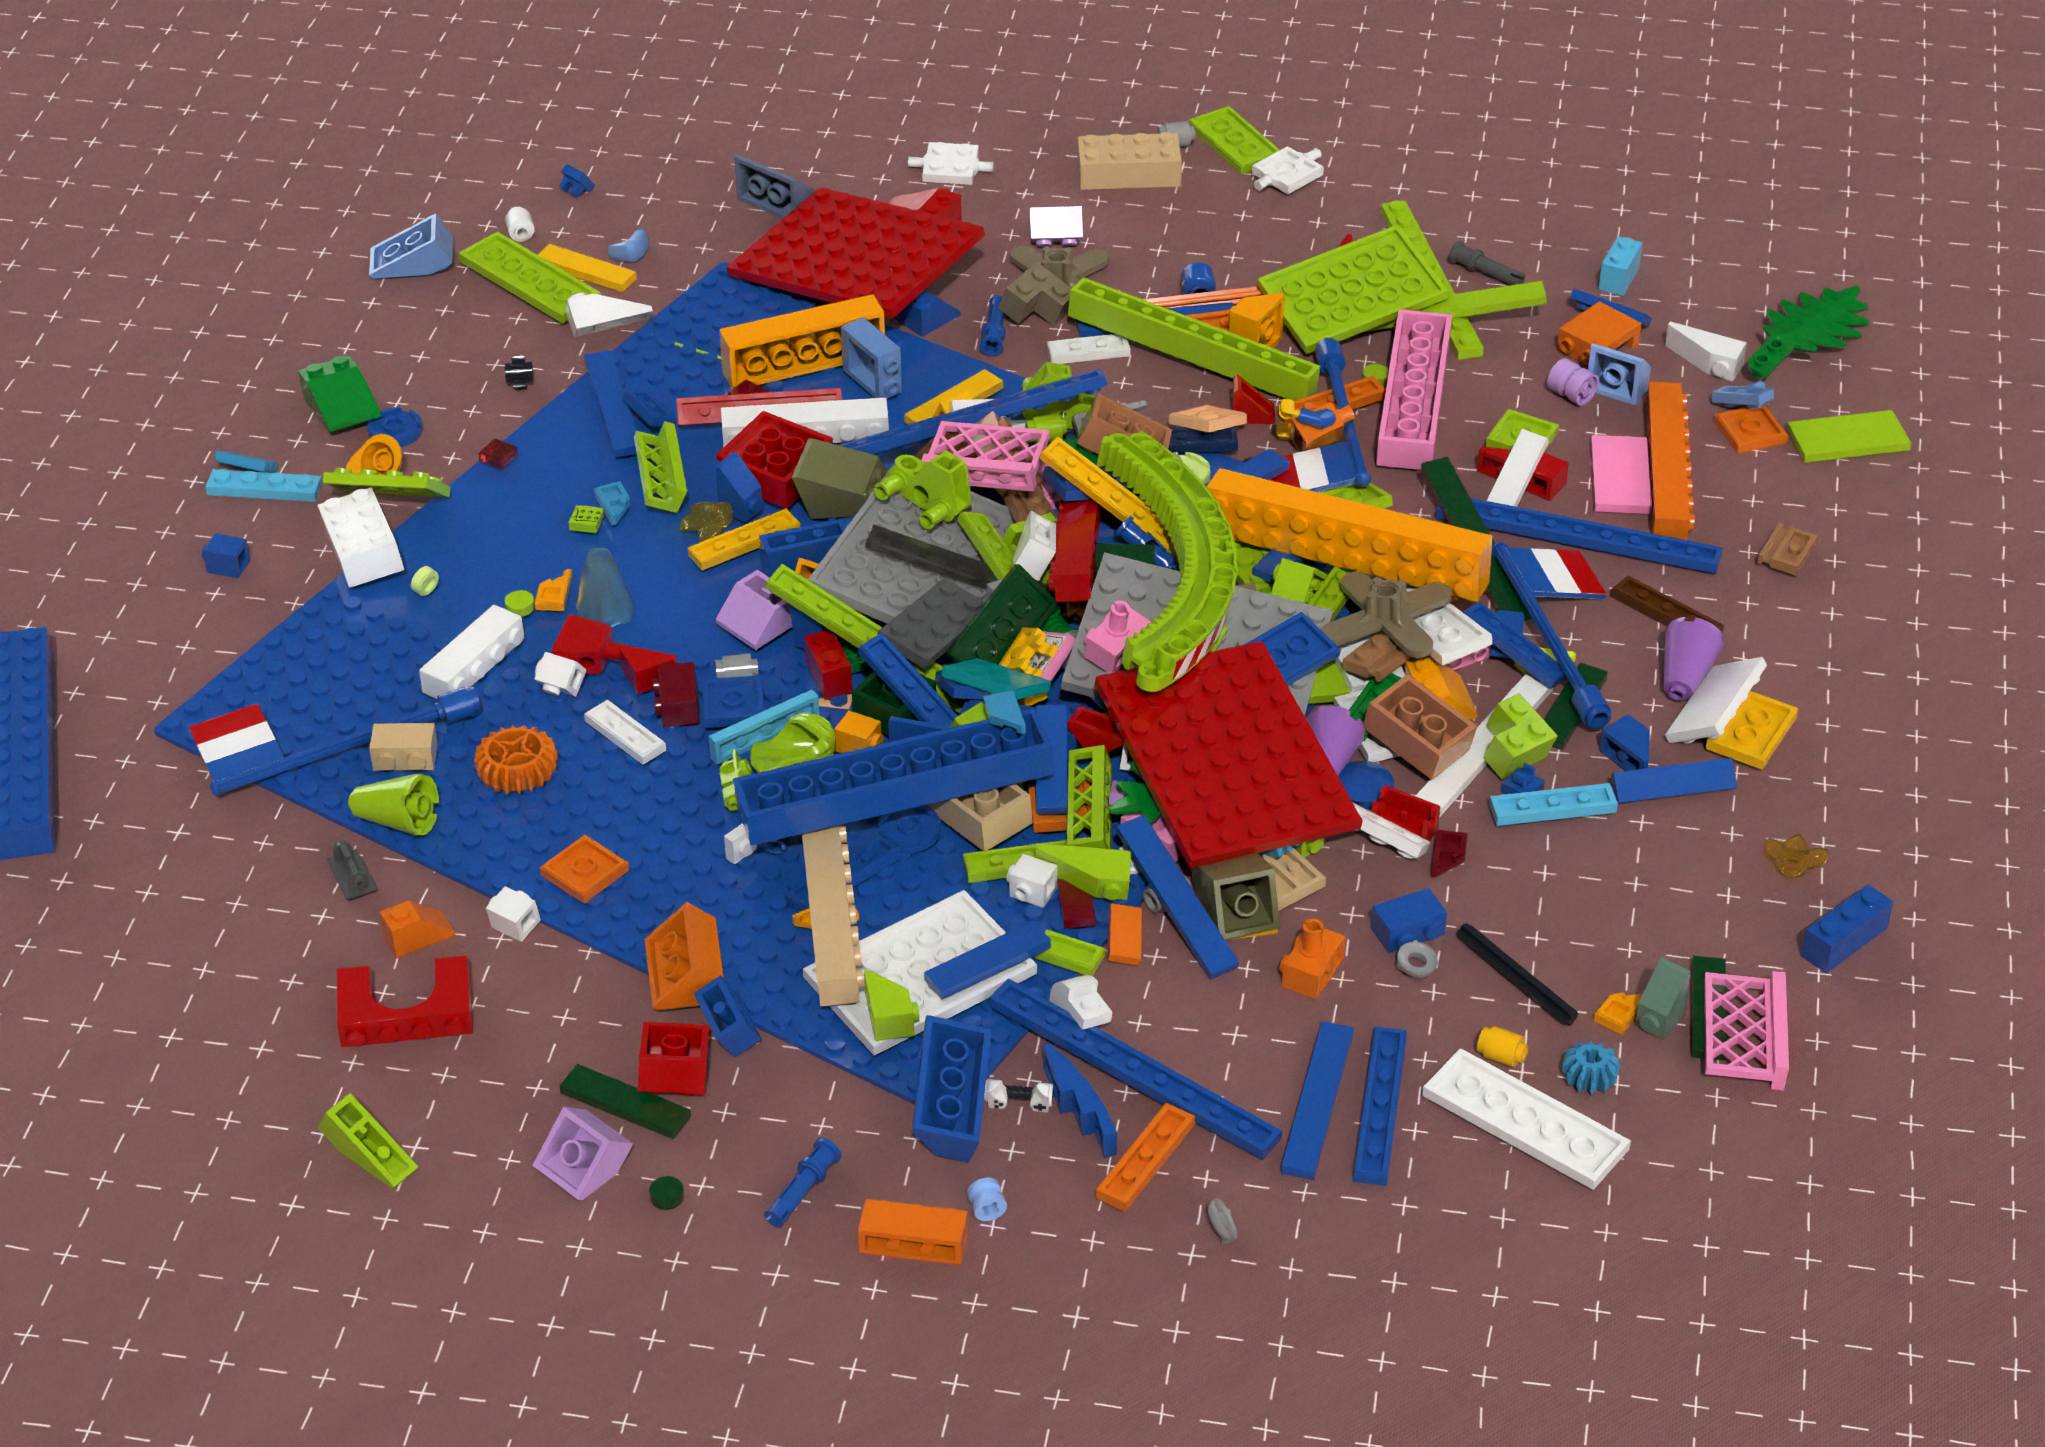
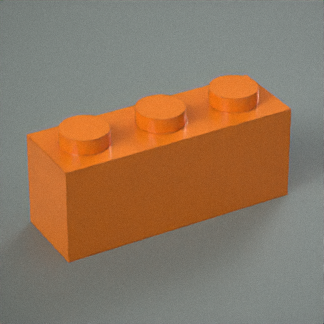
M866 1199L858 1227L859 1253L962 1265L968 1238V1211Z

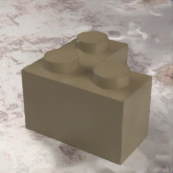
M1035 262L1006 287L998 309L1018 324L1032 311H1035L1055 326L1068 314L1071 287L1038 262Z

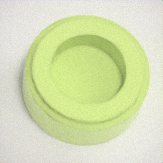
M429 566L420 568L412 578L411 589L420 596L430 594L437 586L439 580L438 573Z

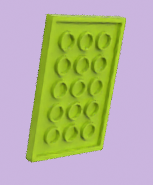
M1398 224L1258 278V287L1264 295L1285 294L1283 322L1306 354L1315 351L1318 343L1324 338H1333L1339 342L1397 319L1399 309L1418 311L1448 299L1449 293Z

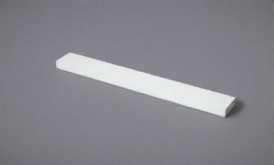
M1527 672L1503 700L1520 693L1536 710L1553 691V688L1550 689L1531 673ZM1493 711L1477 727L1470 750L1433 780L1430 779L1416 795L1418 798L1439 805V818L1488 764L1483 757L1495 735L1486 725Z

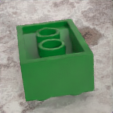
M350 355L337 356L331 361L321 364H310L306 368L298 370L304 400L329 432L382 417L358 365Z

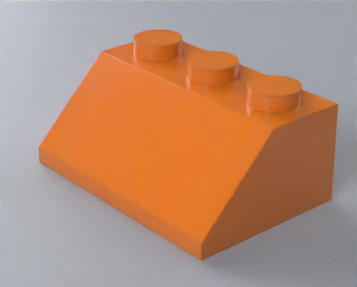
M686 902L645 938L652 1008L657 1011L700 1006L694 993L720 975L724 978L716 918L696 906Z

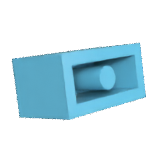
M1628 237L1616 238L1601 266L1599 290L1622 296L1625 295L1639 270L1643 242L1635 241Z

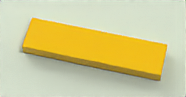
M548 244L537 254L576 278L622 293L637 280L636 271L552 244Z
M984 369L904 414V422L912 424L932 418L940 402L968 391L972 399H986L1003 389V380Z
M783 509L687 548L688 556L703 571L760 548L759 535L801 527V523L787 509Z

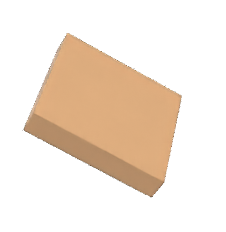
M1203 405L1169 414V424L1204 432H1213L1247 423V414L1245 412L1211 405Z

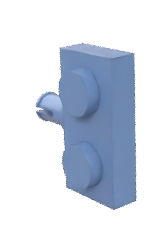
M1757 381L1746 386L1726 385L1712 392V403H1724V407H1737L1741 404L1747 405L1748 409H1758L1764 407V403L1774 399L1773 388H1765L1766 386L1763 381Z

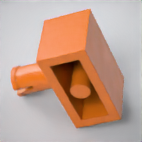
M1308 919L1304 922L1302 926L1303 934L1300 933L1297 936L1291 953L1283 956L1279 971L1282 972V987L1317 1000L1344 960L1346 936L1325 929L1323 923L1318 919Z

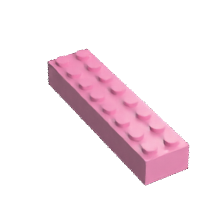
M1398 310L1378 438L1377 466L1408 468L1420 471L1421 463L1434 459L1450 343L1452 314Z

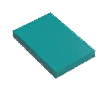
M979 658L946 665L942 668V677L993 694L1013 690L1017 700L1050 691L1051 680Z

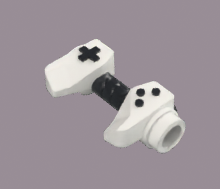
M998 1079L986 1080L984 1100L988 1102L989 1108L1004 1109L1007 1105V1099L1030 1100V1108L1036 1112H1049V1107L1053 1105L1054 1084L1038 1083L1035 1087L1003 1085V1081Z

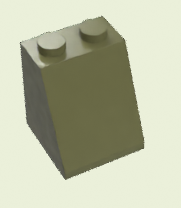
M808 439L792 479L811 519L851 517L861 509L873 493L874 485L882 481L887 474V470L883 467L879 456L817 439Z
M1258 853L1191 868L1193 888L1225 940L1280 928L1274 868Z

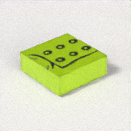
M576 505L569 520V530L597 533L604 518V508Z

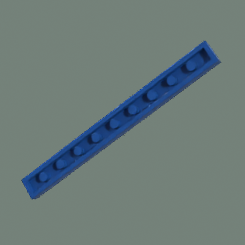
M1096 369L850 441L839 446L882 456L888 452L887 450L892 448L906 449L912 447L914 442L923 439L925 441H933L941 421L975 424L992 411L999 417L1011 418L1020 415L1022 410L1045 408L1049 402L1056 400L1059 402L1070 401L1075 398L1074 395L1084 392L1085 394L1097 393L1101 391V387L1108 384L1103 371Z
M1471 498L1486 528L1505 533H1514L1531 538L1554 541L1560 544H1569L1715 574L1717 573L1723 547ZM1438 505L1436 518L1448 521L1441 506Z
M1009 978L989 997V1007L1164 1105L1165 1103L1171 1104L1195 1115L1196 1123L1262 1160L1281 1140L1282 1130L1095 1026L1082 1030L1068 1011Z

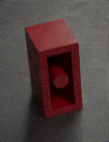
M694 662L658 665L659 677H653L654 695H660V697H654L656 715H662L663 727L699 724Z

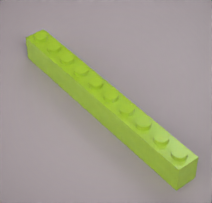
M1084 277L1070 289L1068 316L1080 322L1096 326L1104 331L1141 343L1151 349L1170 354L1175 358L1186 360L1223 376L1233 378L1238 374L1250 385L1286 399L1295 401L1317 393L1320 365Z

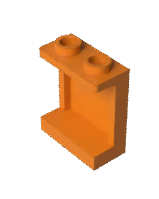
M1599 301L1559 328L1557 349L1588 366L1592 344L1613 350L1622 344L1631 349L1638 346L1642 323Z

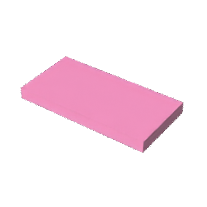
M1591 435L1595 512L1651 514L1652 496L1647 437Z

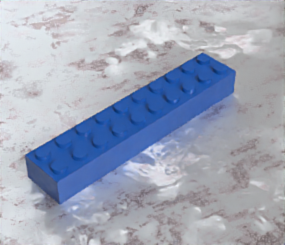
M47 627L0 632V860L55 853L53 652Z
M1034 708L1021 711L1026 725V734L1017 733L1015 728L1007 725L1000 727L991 724L989 719L733 778L737 808L750 846L1053 775L1052 744Z

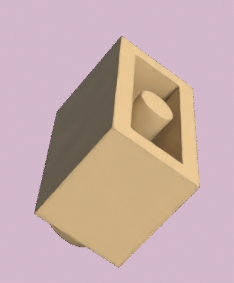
M387 723L373 725L369 747L373 771L434 770L438 748L435 723Z

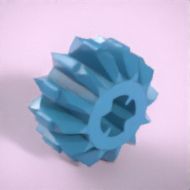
M1589 1039L1585 1045L1577 1041L1573 1048L1567 1049L1562 1072L1563 1076L1566 1077L1567 1085L1576 1086L1578 1093L1586 1090L1593 1095L1598 1090L1605 1094L1608 1087H1614L1617 1081L1620 1063L1619 1058L1615 1057L1614 1049H1605L1604 1042L1596 1045Z

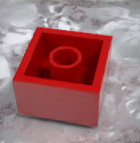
M643 1021L639 1053L638 1091L651 1094L705 1095L709 1025Z

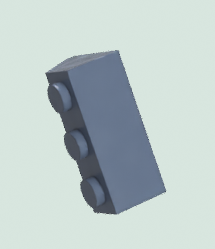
M738 154L734 156L737 199L783 219L814 193L813 188L793 177Z

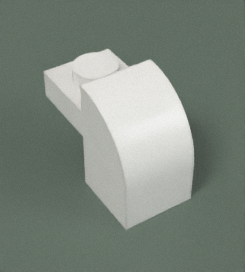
M1086 974L1057 982L1052 986L1049 1001L1068 1011L1082 1030L1111 1022L1112 1011L1097 993L1098 981L1093 976Z

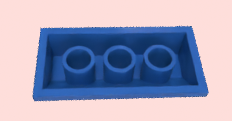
M927 1015L924 1025L912 1132L936 1156L969 1163L980 1140L991 1029Z

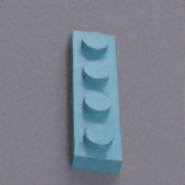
M213 469L205 487L207 495L316 502L323 482L322 476L308 474L298 475L282 474L279 472L266 473Z
M811 689L709 735L710 758L718 765L733 758L732 750L734 749L740 755L751 750L752 745L756 741L765 742L771 740L781 731L790 717L796 714L813 713L820 715L818 695Z
M1610 783L1490 796L1489 806L1496 826L1617 813L1618 802Z

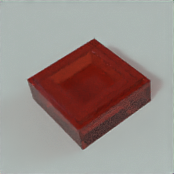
M494 438L478 453L479 461L503 469L518 455L517 446Z

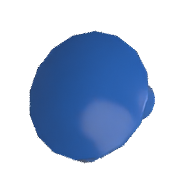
M1371 761L1350 762L1338 776L1351 801L1358 803L1359 806L1365 809H1371L1374 800H1380V791L1384 785L1394 788V778L1390 771L1382 765Z

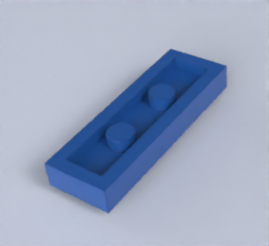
M1573 288L1570 299L1577 303L1576 307L1584 311L1600 301L1641 322V326L1648 328L1652 320L1646 313Z

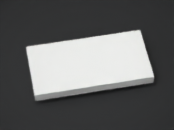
M1763 657L1713 666L1666 732L1665 736L1668 742L1688 744L1700 738L1708 737V739H1715L1721 736L1729 720L1735 717L1736 710L1740 704L1748 698V693L1753 685L1759 682L1760 675L1767 666Z

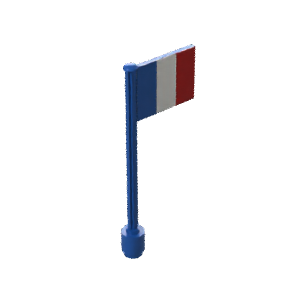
M1324 338L1316 346L1315 354L1321 372L1330 376L1339 409L1347 404L1349 405L1340 374L1345 367V358L1341 344L1337 340ZM1353 420L1344 424L1346 442L1282 456L1290 461L1289 469L1270 481L1315 492L1356 484L1360 487L1369 485L1371 476L1367 473Z
M1503 542L1495 543L1492 546L1491 553L1499 560L1574 688L1575 693L1572 696V704L1583 723L1592 729L1604 727L1611 719V709L1597 686L1586 685L1534 596L1605 599L1607 595L1581 551L1509 548Z
M464 686L438 695V702L434 703L432 707L383 724L426 723L437 718L439 720L444 719L449 724L475 715V711L480 710L481 705L474 687L466 688ZM258 703L189 726L192 738L212 778L210 790L216 797H220L219 794L371 742L373 730L372 727L284 757Z

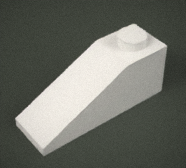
M585 293L572 295L570 299H567L565 306L574 338L650 320L653 312L652 306L598 294L585 295Z
M1669 322L1665 346L1707 375L1734 381L1744 364L1747 342Z
M1030 511L1013 557V566L1014 564H1020L1034 579L1039 581L1056 553V524Z

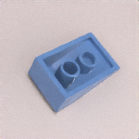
M435 213L371 247L369 276L372 279L431 275L437 271H443L452 264L453 235Z

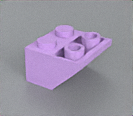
M759 570L754 571L734 585L716 618V624L755 650L792 627L789 603L764 588L769 577Z

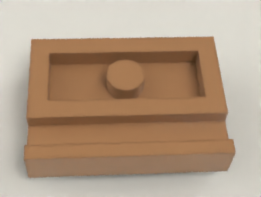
M1006 490L1004 502L1016 523L1026 520L1030 511L1040 516L1051 512L1057 519L1056 524L1058 523L1056 514L1043 494L1029 491L1028 493L1018 492V496H1016L1010 490Z
M1778 523L1759 553L1757 563L1762 564L1766 562L1770 564V568L1797 576L1816 546L1818 535L1794 527L1786 529L1783 528V524Z
M1375 634L1343 659V670L1365 678L1373 676L1375 681L1380 682L1410 659L1411 656L1407 655L1386 635Z

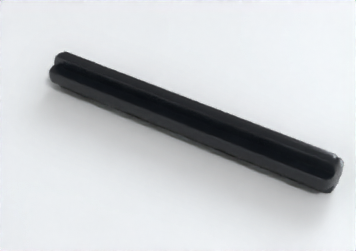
M1468 923L1461 925L1457 931V937L1562 1024L1571 1026L1578 1018V1012L1472 925Z

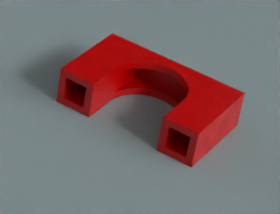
M467 955L435 958V987L432 994L422 1003L404 1009L388 1008L380 1005L373 999V984L369 965L337 969V1028L341 1048L473 1034L471 979Z

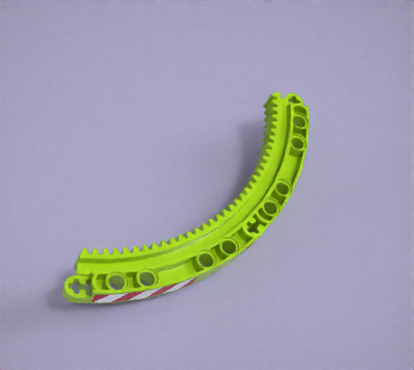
M1143 431L1130 436L1114 433L1109 435V437L1107 435L1103 437L1097 466H1105L1106 472L1113 471V477H1120V482H1127V488H1134L1133 493L1140 494L1139 498L1146 500L1145 505L1151 506L1150 510L1156 512V518H1161L1160 523L1165 524L1164 529L1168 530V536L1172 537L1171 542L1174 543L1178 562H1180L1181 582L1178 590L1175 592V596L1172 597L1167 608L1163 609V613L1158 614V619L1154 618L1153 622L1148 623L1146 628H1141L1140 633L1135 632L1133 638L1126 637L1121 661L1127 670L1137 665L1140 666L1136 679V684L1140 689L1157 692L1189 672L1205 657L1219 638L1229 616L1238 573L1237 548L1229 522L1219 503L1206 488L1205 484L1183 461Z

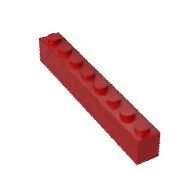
M1061 498L1059 500L1058 524H1056V553L1052 558L1051 574H1049V590L1055 591L1056 602L1088 601L1091 599L1096 564V544L1099 539L1102 506L1093 499L1064 501Z

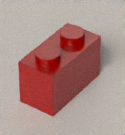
M826 630L804 636L806 665L823 698L828 699L852 693L851 664L834 632Z

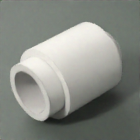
M522 207L511 208L505 217L510 237L518 242L529 240L534 234V225L530 213Z

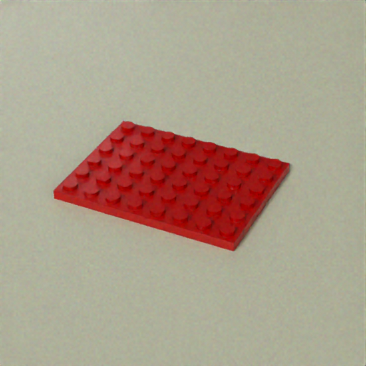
M820 187L773 228L769 229L766 234L754 242L746 251L737 256L726 268L728 276L831 303L874 294L884 311V316L893 319L985 236L983 226L970 222H962L949 217L937 216L928 212H921L887 202H879L866 197H858L845 192L842 193Z
M1263 641L1208 652L1184 676L1157 692L1145 691L1137 686L1136 679L1139 667L1096 676L1095 686L1190 869L1361 829L1362 818Z

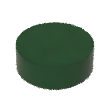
M663 1176L654 1180L649 1187L652 1205L661 1210H670L678 1207L684 1199L682 1182L672 1176Z

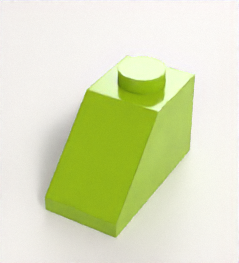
M871 970L864 971L865 997L875 1041L914 1036V1022L919 1021V1010L917 1002H911L908 989Z

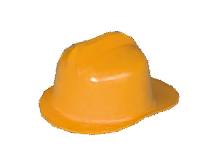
M374 435L350 458L346 469L352 470L351 473L359 474L361 469L378 471L377 474L386 475V471H399L402 467L401 447L396 439L390 435Z

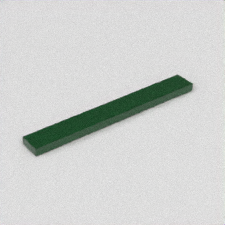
M1444 457L1421 463V471L1450 525L1490 535L1449 458ZM1491 553L1490 580L1485 590L1496 611L1522 612L1525 615L1524 621L1532 619L1499 560Z

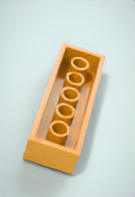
M874 294L719 329L722 373L730 388L733 389L746 379L761 385L843 366L841 326L864 317L885 335L884 311Z

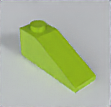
M1036 843L1035 858L1056 864L1057 879H1063L1095 898L1127 900L1130 883L1131 851Z
M351 1093L329 1109L317 1126L340 1153L391 1189L398 1186L419 1167Z

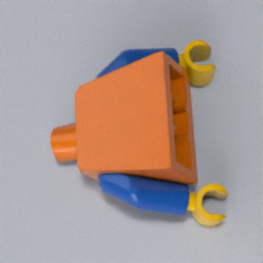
M1282 399L1281 404H1279L1280 417L1284 420H1293L1292 424L1287 422L1277 423L1276 434L1282 441L1292 439L1299 452L1328 446L1343 436L1344 424L1354 420L1355 414L1348 404L1337 410L1331 402L1312 411L1304 408L1295 410V401Z

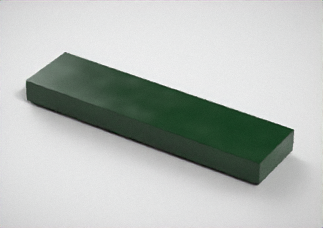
M1581 662L1577 667L1586 685H1595L1601 690L1607 680L1608 671ZM1569 681L1544 719L1558 736L1552 747L1561 750L1564 749L1582 720L1572 704V696L1575 690Z
M1693 956L1692 1057L1705 1059L1704 976L1705 972L1726 974V959ZM1712 984V988L1721 995L1726 993V986ZM1722 1006L1713 1010L1722 1019L1726 1017V1009ZM1723 1030L1713 1034L1722 1043L1726 1041V1033ZM1720 1054L1714 1060H1725L1726 1057Z
M577 1064L559 1085L560 1093L673 1140L691 1118V1111L686 1107L649 1092L638 1091V1088L580 1064Z

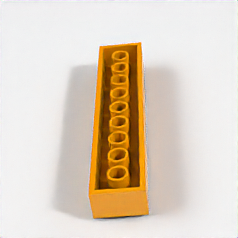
M1219 468L1206 486L1219 503L1228 520L1235 541L1396 582L1403 580L1406 581V584L1416 587H1422L1431 583H1443L1451 588L1452 596L1475 602L1479 601L1489 584L1492 535Z

